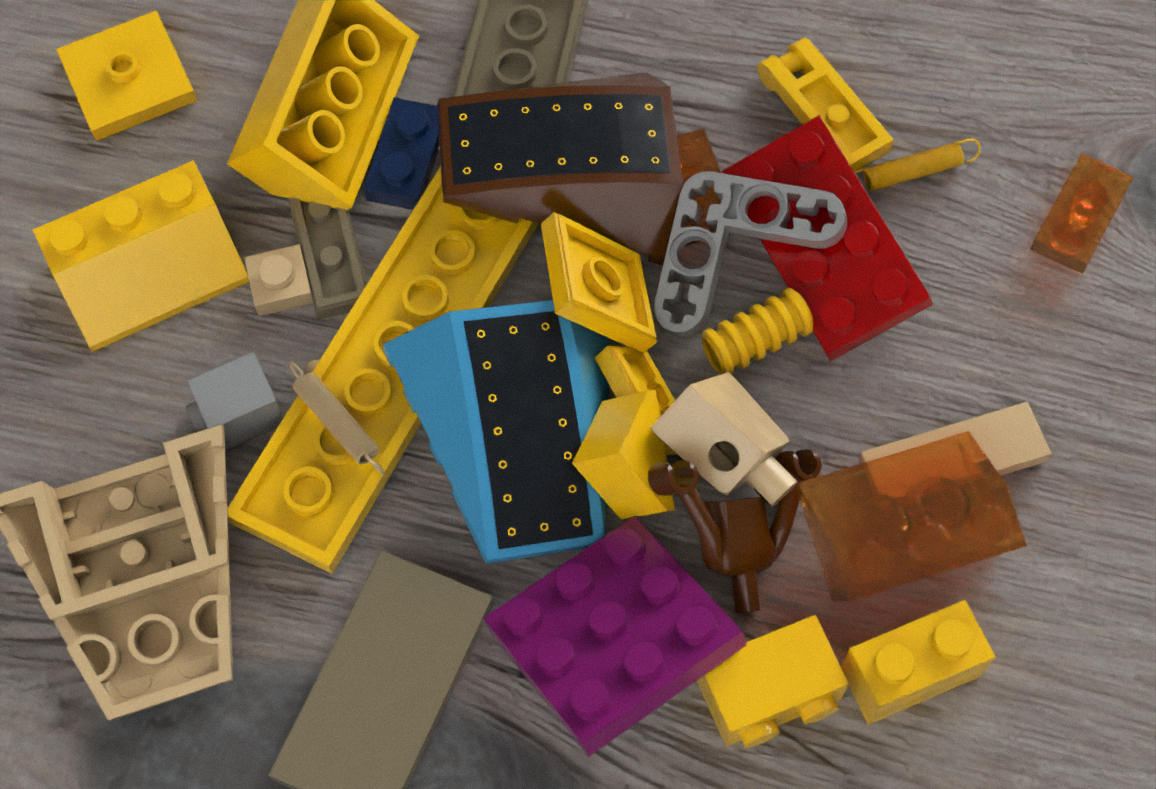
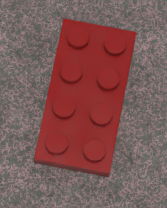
M820 115L721 171L723 174L823 190L834 194L841 200L847 215V230L843 238L836 245L816 249L760 239L786 286L798 292L808 305L813 318V333L830 362L933 305L929 293ZM770 196L758 197L750 203L748 218L757 224H767L777 217L780 204L775 198ZM790 201L791 217L786 229L794 228L793 217L810 221L815 233H821L824 224H834L836 221L830 218L828 208L819 207L816 216L798 214L796 209L798 201Z

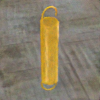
M965 139L877 164L876 166L858 169L854 172L864 171L866 187L872 192L942 170L962 166L964 164V154L959 144L973 141L978 146L977 155L970 160H966V162H972L979 156L981 146L976 139Z

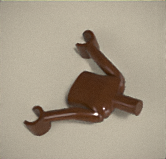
M799 450L796 453L784 451L776 456L775 459L797 481V484L779 502L770 529L767 521L765 501L762 497L704 503L695 489L699 481V472L696 466L689 461H676L672 466L667 462L657 463L648 471L649 485L656 494L661 496L678 495L682 500L698 531L702 559L705 566L709 570L715 571L716 574L732 577L736 613L760 611L756 574L770 568L781 554L794 523L805 481L816 479L821 471L822 461L819 455L812 450Z

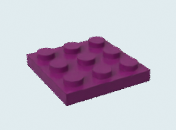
M635 516L484 617L491 634L588 757L746 646L743 631Z

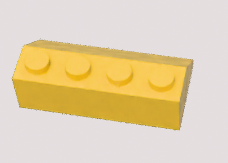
M298 0L227 165L271 195L284 198H298L303 202L329 205L331 208L337 207L346 210L352 208L419 35L375 0Z

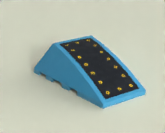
M553 300L450 311L384 343L382 347L390 366L395 367L404 386L403 393L412 412L417 413L430 440L428 445L437 464L442 465L453 487L451 493L485 564L582 550L606 535V502L572 462L601 402L608 400L609 384L595 357L606 346H609V338L555 314Z

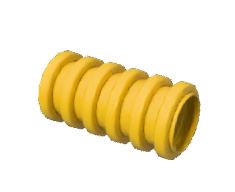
M787 287L780 292V298L776 296L766 298L764 301L765 306L754 304L749 308V314L738 312L734 315L732 323L728 320H723L719 322L718 330L715 331L712 328L703 330L702 346L712 367L719 374L729 372L733 375L734 367L737 366L740 369L748 367L751 358L756 361L764 359L766 350L775 353L781 349L782 342L788 345L796 342L797 334L804 337L810 335L813 332V318L802 296L792 288Z

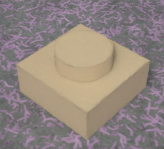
M300 244L244 257L254 306L258 316L313 303Z

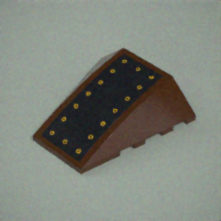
M648 72L447 97L438 100L437 115L444 203L513 223H518L519 219L522 218L541 224L555 212L630 250L649 255L648 262L663 266L683 186L670 86Z

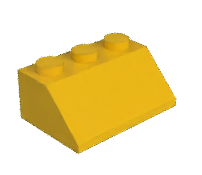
M194 160L33 229L50 271L92 352L249 282L246 269Z

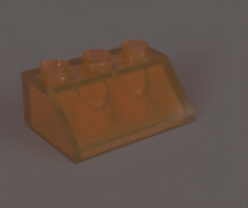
M969 431L796 484L832 601L850 602L1027 546L1007 484Z

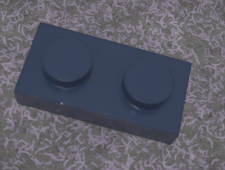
M393 98L364 187L367 201L410 210L415 208L427 189L438 154L439 130L436 105Z

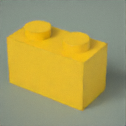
M963 600L849 648L841 669L867 724L870 725L980 678L996 656L966 600Z
M816 615L746 642L745 647L697 680L725 747L742 741L745 748L755 747L773 739L780 734L779 725L801 717L803 724H810L833 714L839 709L836 702L842 699L849 685Z

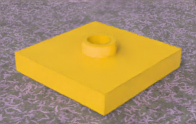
M157 10L56 49L96 141L198 101Z
M553 212L541 223L555 314L634 350L645 353L657 343L640 254Z

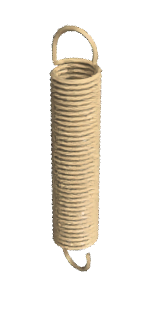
M290 362V369L296 377L293 390L328 428L331 434L335 436L344 449L348 451L357 464L370 462L381 474H384L385 472L378 462L374 463L372 461L379 452V447L353 419L352 415L342 406L315 373H308L303 376V371L294 362ZM293 366L300 372V376L296 374Z

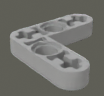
M712 171L692 175L684 183L680 192L654 301V313L659 324L670 335L677 338L692 337L705 328L710 316L729 233L816 249L828 248L836 245L843 238L847 230V215L841 200L834 194L823 190ZM708 188H714L718 199L722 200L720 204L710 205L706 217L709 228H716L715 233L699 227L702 210L694 200L696 196H705ZM761 196L773 197L780 204L777 217L767 224H757L748 218L750 203ZM790 201H798L796 204L798 214L816 216L819 207L828 208L830 218L836 220L834 224H824L821 233H815L810 221L793 217L794 228L786 229L791 217ZM691 222L696 226L687 227V223ZM692 241H702L710 247L708 262L698 269L685 268L679 261L682 248ZM676 276L690 283L704 282L701 289L695 285H690L688 302L696 309L694 315H685L681 324H676V318L668 311L670 305L680 304L684 292V287L680 282H673Z

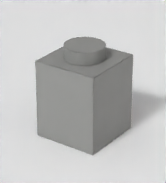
M254 352L187 380L196 401L186 405V409L196 431L199 432L223 424L225 451L278 428L283 420V415Z

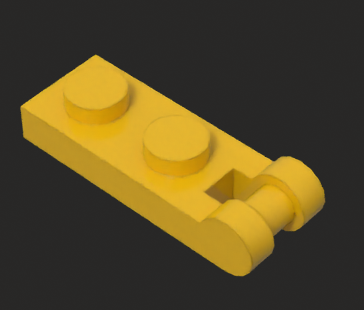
M801 38L788 46L786 54L779 58L771 55L757 64V72L764 86L778 94L801 124L808 122L818 115L821 116L854 171L862 169L891 151L894 139L809 39ZM799 72L805 75L796 79L793 74Z

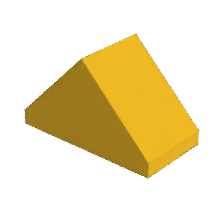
M646 390L602 401L572 462L621 520L630 519L634 516L641 517L675 510L673 495L661 496L656 494L648 481L649 469L654 464L667 462L664 441L650 429L660 418L656 390Z

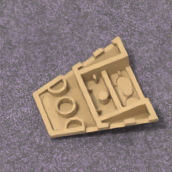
M223 424L164 442L163 446L166 454L55 489L45 482L39 481L0 494V530L8 542L7 546L19 567L23 568L40 597L38 600L47 616L55 623L67 644L66 648L107 720L111 721L233 680L225 434Z

